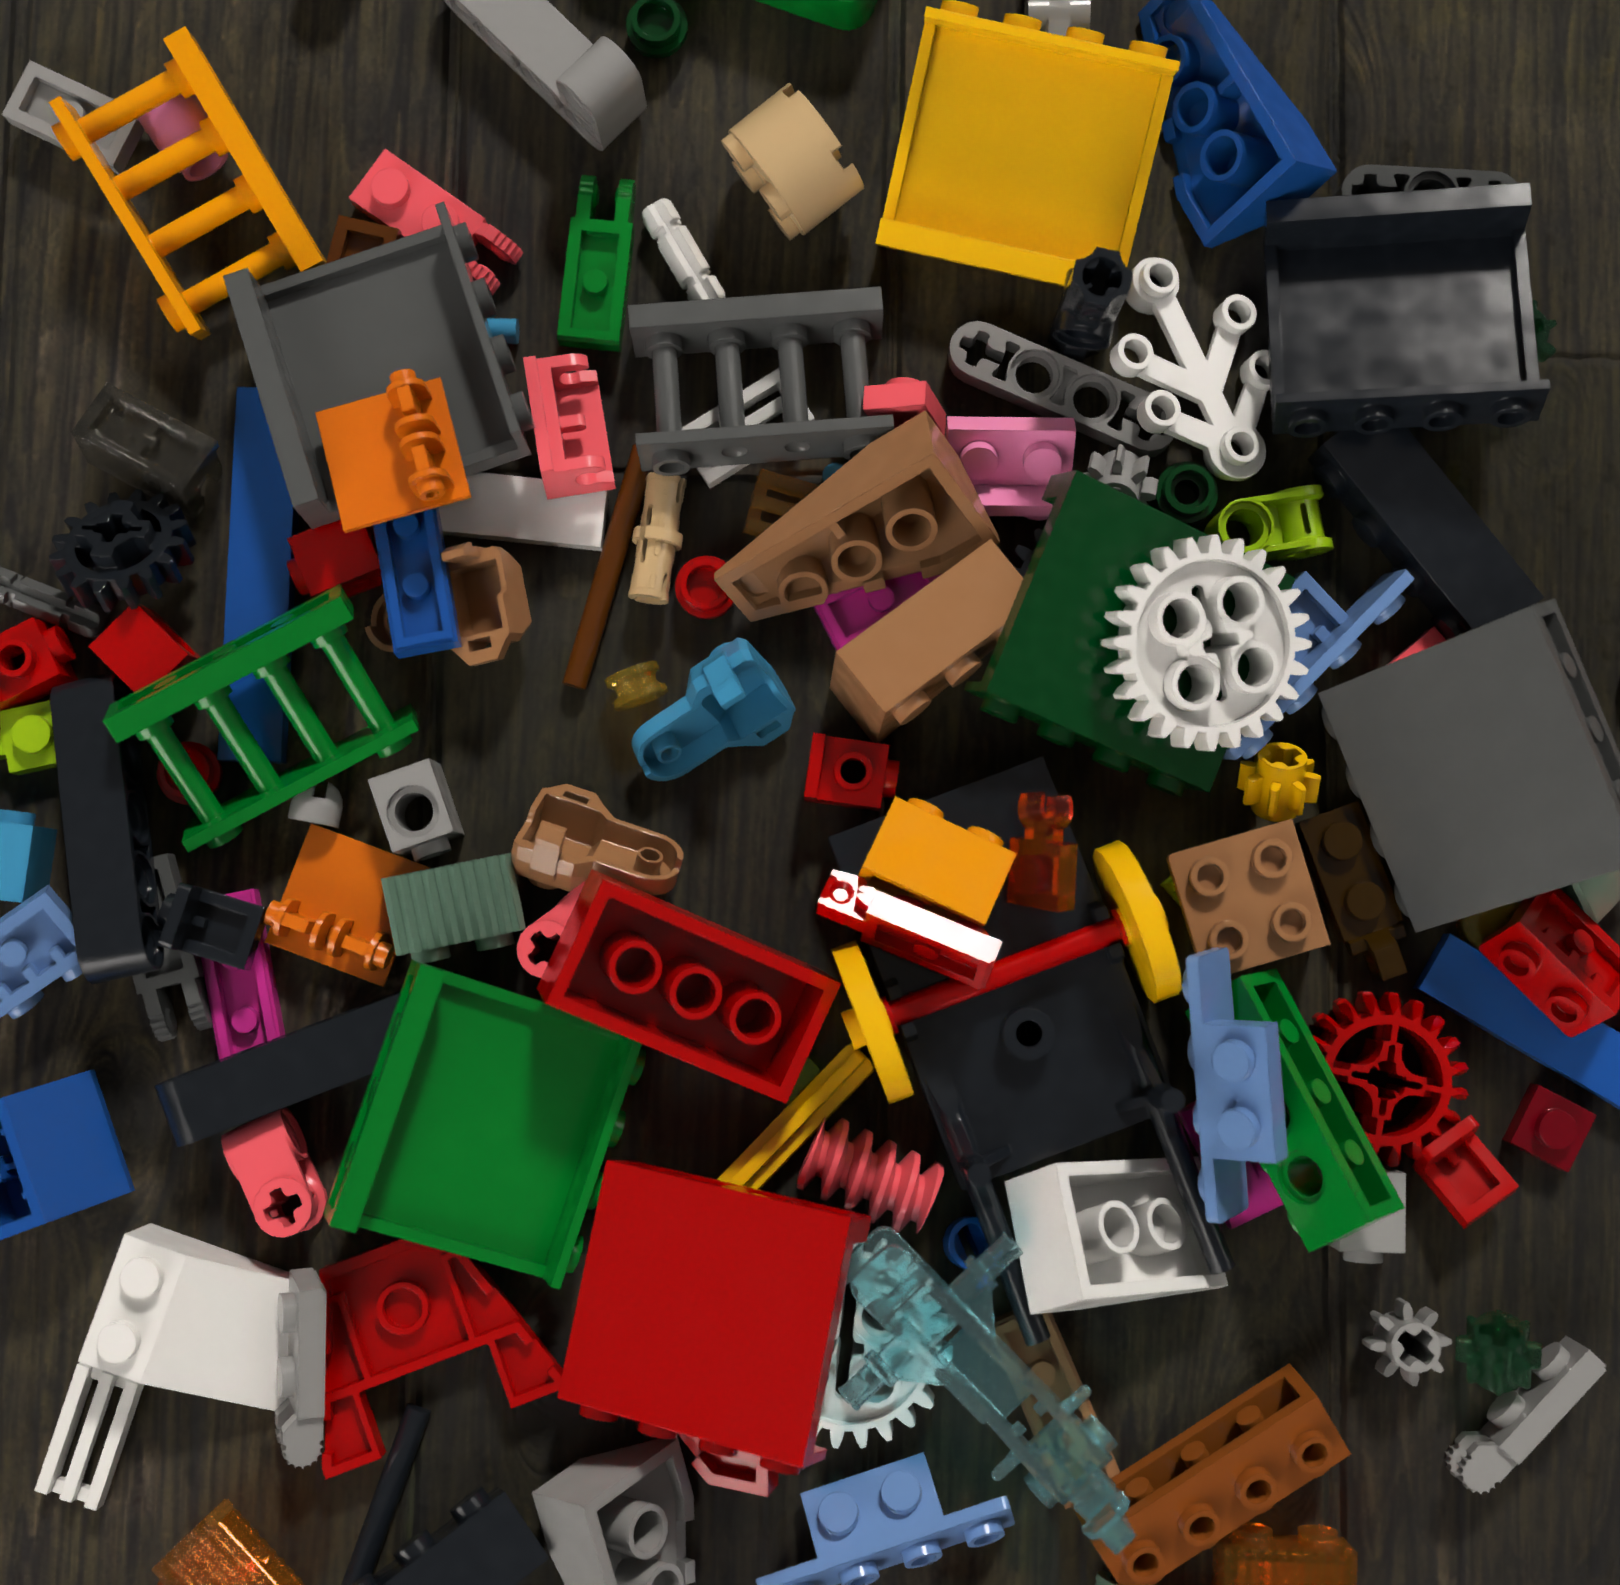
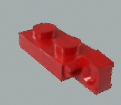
M833 870L818 901L816 914L862 932L860 941L979 990L981 987L985 988L1002 941L990 937L977 924L964 920L950 921L928 912L920 902L904 895L889 896L875 890L874 887H869L864 877Z

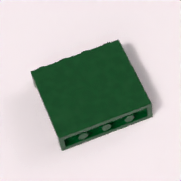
M1078 470L1052 475L1042 497V500L1053 505L983 679L981 682L967 681L964 691L982 698L983 702L980 709L994 717L1011 723H1017L1020 715L1040 724L1036 735L1067 748H1073L1075 741L1095 749L1091 759L1101 765L1123 773H1128L1131 765L1148 773L1149 775L1145 783L1159 791L1176 797H1182L1185 789L1210 792L1227 748L1221 747L1219 743L1215 751L1196 750L1194 743H1192L1190 748H1178L1171 746L1170 734L1166 738H1154L1147 735L1152 718L1146 721H1131L1128 718L1130 710L1136 702L1135 698L1115 699L1113 696L1116 689L1125 682L1123 674L1104 673L1105 666L1119 659L1118 650L1101 646L1102 639L1117 636L1119 631L1118 626L1104 618L1105 612L1123 611L1126 606L1114 592L1116 586H1138L1130 571L1131 566L1142 563L1153 566L1150 555L1151 550L1169 547L1173 551L1174 540L1193 537L1197 544L1199 537L1207 536V534ZM1264 563L1262 570L1271 568L1272 566ZM1285 573L1278 585L1279 589H1292L1296 578ZM1196 586L1192 588V595L1194 596L1198 590ZM1227 589L1223 597V608L1225 613L1231 617L1235 609V598L1232 592ZM1168 604L1163 613V625L1171 635L1177 625V615L1174 608ZM1211 639L1203 641V648L1211 646ZM1243 653L1238 661V673L1244 682L1248 677L1250 667L1248 658ZM1184 669L1178 679V690L1181 696L1186 699L1190 693L1192 682L1189 672ZM1221 690L1216 698L1218 701L1222 698Z

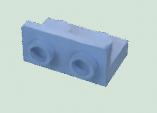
M49 884L0 918V1018L8 1014L12 1019H16L32 1009L44 996L41 990L60 976L65 982H69L82 974L76 953L72 911Z

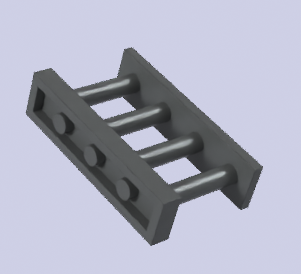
M881 286L628 305L629 329L635 357H649L653 363L657 432L635 433L636 448L642 472L653 471L663 476H677L688 472L690 468L834 457H844L850 460L868 444L894 429L893 414L867 416L863 411L864 386H869L865 343L869 340L882 339L883 301ZM836 343L841 347L847 418L809 421L803 348L812 344ZM773 347L778 350L783 423L745 425L740 353L745 349ZM711 352L715 355L720 427L682 430L677 358L682 354Z

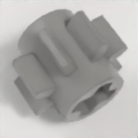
M1121 444L1118 445L1116 450L1110 451L1104 456L1095 451L1091 453L1088 472H1084V474L1147 504L1146 501L1156 499L1159 480L1154 477H1146L1150 457L1146 455L1139 458L1133 452L1125 450L1124 445Z
M1396 1298L1394 1303L1395 1311L1384 1315L1374 1310L1370 1312L1376 1324L1373 1336L1363 1338L1362 1344L1372 1351L1383 1354L1376 1362L1375 1369L1385 1377H1389L1400 1367L1403 1379L1410 1385L1417 1386L1419 1373L1430 1369L1438 1373L1444 1371L1441 1363L1438 1362L1441 1347L1451 1345L1452 1339L1431 1328L1437 1322L1439 1315L1435 1311L1425 1306L1413 1317V1309L1410 1303L1402 1298ZM1405 1331L1409 1333L1408 1335L1415 1342L1408 1352L1404 1350L1403 1345L1398 1341L1400 1335Z

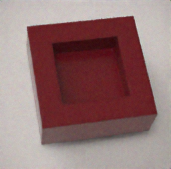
M1530 1083L1502 1140L1558 1170L1569 1173L1597 1115L1541 1085Z

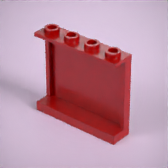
M606 1160L557 1398L579 1404V1414L589 1419L615 1422L618 1420V1416L638 1421V1431L651 1437L675 1439L677 1434L680 1433L699 1439L698 1448L710 1454L734 1457L738 1455L739 1450L760 1456V1466L776 1473L797 1475L800 1473L801 1468L803 1469L824 1460L827 1449L815 1446L849 1265L853 1245L867 1243L872 1216L640 1161Z

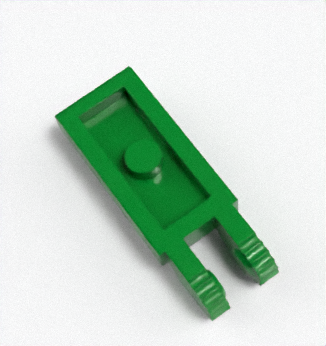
M582 175L579 185L576 216L570 218L557 341L559 346L621 352L635 236L633 226L636 199L635 180H620L615 194L614 221L595 219L596 206L599 202L597 177Z

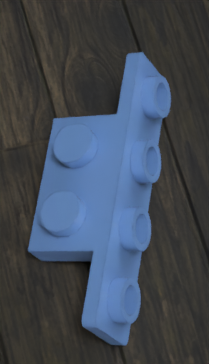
M1406 569L1383 574L1346 612L1307 571L1299 572L1294 576L1296 579L1292 589L1299 588L1301 594L1289 605L1291 614H1309V620L1295 628L1296 637L1312 641V647L1295 652L1294 660L1303 664L1309 670L1307 675H1290L1288 683L1296 690L1299 697L1297 700L1277 699L1276 703L1281 709L1282 714L1285 711L1289 715L1293 714L1308 703L1317 692L1318 688L1313 683L1328 667L1335 670L1350 660L1362 645L1357 638L1373 622L1376 625L1385 622L1402 607L1406 599L1401 593L1415 579ZM1260 718L1264 736L1250 738L1244 737L1241 734L1240 747L1227 748L1223 759L1237 760L1242 756L1246 760L1257 754L1271 740L1273 732L1269 727L1275 721H1265Z
M1214 947L1187 956L1186 969L1182 979V990L1185 1000L1189 1003L1191 1036L1188 1041L1187 1054L1189 1063L1195 1073L1197 1100L1193 1108V1125L1200 1137L1202 1162L1198 1175V1190L1200 1197L1205 1201L1207 1222L1222 1224L1248 1208L1245 1161L1276 1164L1288 1158L1278 1022L1234 1020L1229 950L1224 947Z
M922 1452L800 1493L817 1558L759 1577L755 1581L756 1585H869L880 1578L879 1570L903 1562L905 1568L923 1567L939 1560L943 1556L942 1549L966 1542L967 1546L971 1548L996 1542L1004 1537V1528L1013 1526L1015 1520L1007 1496H1001L944 1515L926 1456Z

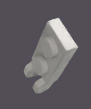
M313 1267L289 1270V1292L279 1293L277 1306L279 1331L281 1334L288 1333V1356L278 1357L277 1388L280 1398H288L275 1410V1425L277 1428L275 1432L278 1443H281L284 1460H287L288 1465L293 1464L294 1468L301 1466L302 1469L306 1465L311 1466L313 1461L317 1462V1457L322 1455L320 1450L323 1448L321 1441L323 1440L325 1417L327 1291Z
M1565 1336L1560 1342H1553L1544 1347L1531 1364V1371L1533 1372L1516 1391L1508 1390L1491 1404L1487 1412V1419L1489 1421L1481 1430L1462 1431L1454 1439L1455 1444L1453 1446L1449 1445V1450L1445 1451L1447 1456L1444 1460L1447 1462L1446 1468L1450 1471V1474L1457 1477L1462 1482V1485L1473 1493L1476 1491L1480 1494L1485 1491L1489 1493L1491 1488L1495 1489V1483H1500L1517 1464L1520 1465L1607 1371L1605 1369L1606 1364L1590 1349L1568 1336Z

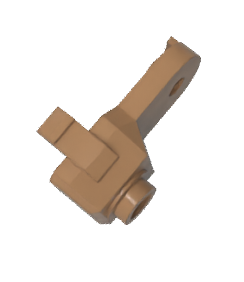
M466 542L446 548L441 553V558L443 562H448L462 643V647L450 650L455 652L469 666H478L504 659L510 643L520 641L532 623L520 564L506 550L497 546L484 548L472 546V542ZM383 594L373 607L371 626L365 627L370 641L376 647L387 652H394L385 595ZM491 642L492 647L485 648Z
M562 784L541 789L530 807L526 822L514 839L511 860L515 874L527 877L532 884L543 889L559 888L570 892L587 880L591 869L650 895H661L675 887L683 860V851L674 840L663 834L614 818L596 793L569 784Z

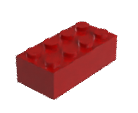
M591 869L537 986V990L545 1004L787 1104L841 983L815 966Z

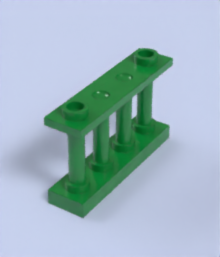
M341 584L109 705L103 723L116 743L133 735H136L139 741L147 740L197 816L186 822L181 841L188 853L204 844H207L210 849L226 844L242 832L243 827L241 824L375 753L380 758H385L399 752L412 742L413 737L411 734L419 731L417 713L411 703L390 713L346 639L345 634L349 630L346 623L354 619V606ZM311 642L314 649L322 648L368 725L335 744L287 667V664L291 661L288 653ZM250 673H253L256 679L264 678L311 755L278 774L228 696L233 691L230 684ZM193 703L198 710L206 709L254 787L221 804L170 727L174 723L171 715Z

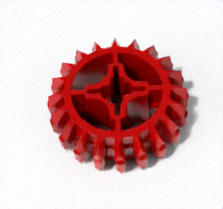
M1358 992L1355 1008L1345 998L1334 1000L1332 1004L1337 1021L1321 1012H1317L1312 1016L1314 1025L1321 1032L1319 1037L1313 1035L1336 1080L1347 1084L1351 1088L1355 1096L1354 1112L1360 1113L1359 1123L1376 1155L1378 1156L1379 1153L1383 1164L1390 1167L1398 1166L1401 1159V1148L1410 1158L1419 1160L1418 1158H1422L1420 1151L1424 1148L1421 1137L1428 1134L1434 1141L1443 1134L1437 1126L1439 1121L1445 1120L1454 1125L1461 1121L1456 1111L1447 1108L1450 1098L1465 1100L1469 1096L1466 1089L1452 1085V1076L1466 1073L1469 1069L1467 1064L1460 1061H1449L1447 1057L1456 1051L1461 1043L1456 1037L1451 1036L1437 1039L1443 1030L1445 1020L1438 1015H1431L1422 1020L1424 1004L1418 1000H1409L1401 1008V1000L1398 993L1384 992L1379 1003H1377L1372 992ZM1374 1026L1372 1038H1365L1363 1050L1357 1058L1351 1061L1335 1060L1339 1050L1350 1037L1365 1028ZM1398 1032L1404 1035L1415 1048L1422 1065L1423 1077L1412 1074L1405 1067L1402 1061L1403 1044L1397 1042ZM1371 1069L1379 1070L1383 1073H1388V1077L1403 1080L1404 1083L1402 1085L1386 1083L1384 1088L1369 1084L1368 1080L1352 1077V1072L1357 1071L1369 1074ZM1407 1096H1420L1413 1110L1402 1121L1383 1129L1384 1120H1391L1394 1106L1400 1099Z

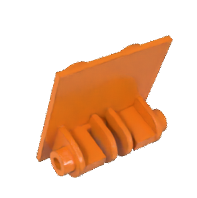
M400 369L389 376L390 384L386 387L385 393L315 412L345 533L472 498L441 377L423 381L416 377L414 370Z
M311 823L281 901L272 900L265 912L263 923L271 926L265 943L385 987L396 958L381 879L430 869V867Z

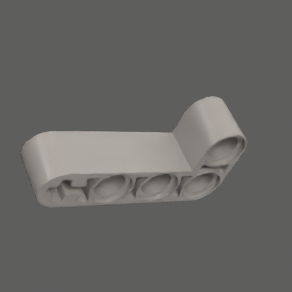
M444 0L449 8L586 141L599 151L607 148L647 108L640 73L624 51L606 36H601L592 44L548 0Z

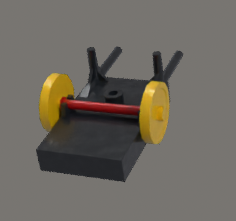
M1043 756L925 800L938 807L944 813L943 819L966 830L970 826L986 829L1003 840L1004 848L1017 853L986 924L983 926V929L990 937L1002 941L985 988L981 987L979 990L867 944L886 996L879 998L856 940L831 949L852 1006L851 1009L841 1012L854 1050L867 1046L889 1104L914 1095L906 1068L893 1036L900 1031L954 1177L961 1190L967 1189L1026 1346L1042 1343L1051 1336L1043 1314L1030 1315L1018 1249L991 1179L1147 1119L1152 1121L1210 1274H1220L1234 1268L1235 1263L1220 1224L1210 1223L1206 1220L1205 1201L1200 1197L1198 1190L1199 1170L1177 1116V1112L1184 1107V1096L1179 1090L1173 1088L1169 1082L1123 964L1125 956L1135 979L1145 995L1153 1003L1178 995L1182 990L1181 971L1168 931L1167 917L1137 859L1128 846L1120 840L1094 849L1092 856L1093 865L1103 900L1102 903L1097 897ZM886 815L828 837V843L839 871L858 876ZM1024 1021H1032L1038 1030L1036 1040L1030 1045L1020 1044L1016 1037L1017 1028Z

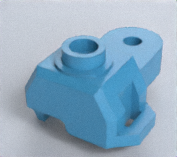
M737 637L731 642L716 647L709 657L690 669L685 696L642 724L634 733L631 745L637 761L647 778L655 781H669L685 775L726 747L767 745L790 729L796 708L773 667L746 639Z

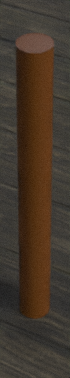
M633 444L562 681L567 686L586 690L633 529L645 494L646 477L651 472H642L636 444Z

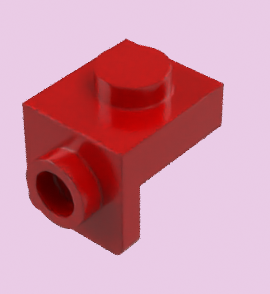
M1472 1115L1467 1116L1456 1125L1445 1120L1440 1121L1437 1126L1443 1134L1434 1141L1428 1134L1421 1137L1424 1147L1420 1151L1422 1158L1415 1160L1412 1166L1463 1229L1507 1199L1519 1188L1516 1181L1476 1136L1475 1133L1480 1124Z

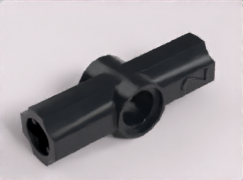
M1097 247L1086 258L1077 259L1074 268H1070L1067 271L1060 304L1048 337V343L1054 346L1059 354L1082 363L1089 356L1099 354L1101 350L1107 349L1110 346L1115 321L1129 293L1133 271L1128 269L1122 262L1119 251Z

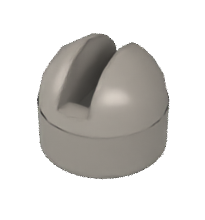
M328 782L325 799L313 797L315 786L292 797L288 819L339 828L343 810V799L339 790L332 783Z

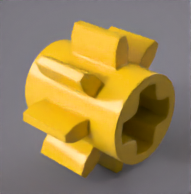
M1285 742L1266 744L1255 754L1254 762L1241 761L1237 788L1244 791L1243 804L1251 805L1252 811L1257 816L1273 822H1282L1294 819L1297 815H1303L1304 803H1317L1321 776L1313 773L1315 761L1308 759L1305 751L1296 745Z

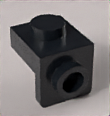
M180 883L175 894L169 893L166 896L159 910L157 929L162 931L159 946L191 953L242 970H250L266 925L263 923L267 907L199 886Z

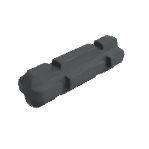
M0 566L1 604L9 607L13 606V608L62 628L66 629L68 627V630L90 639H96L104 631L109 620V612H104L101 606L93 604L88 608H84L77 597H69L64 591L28 577L24 578V576Z

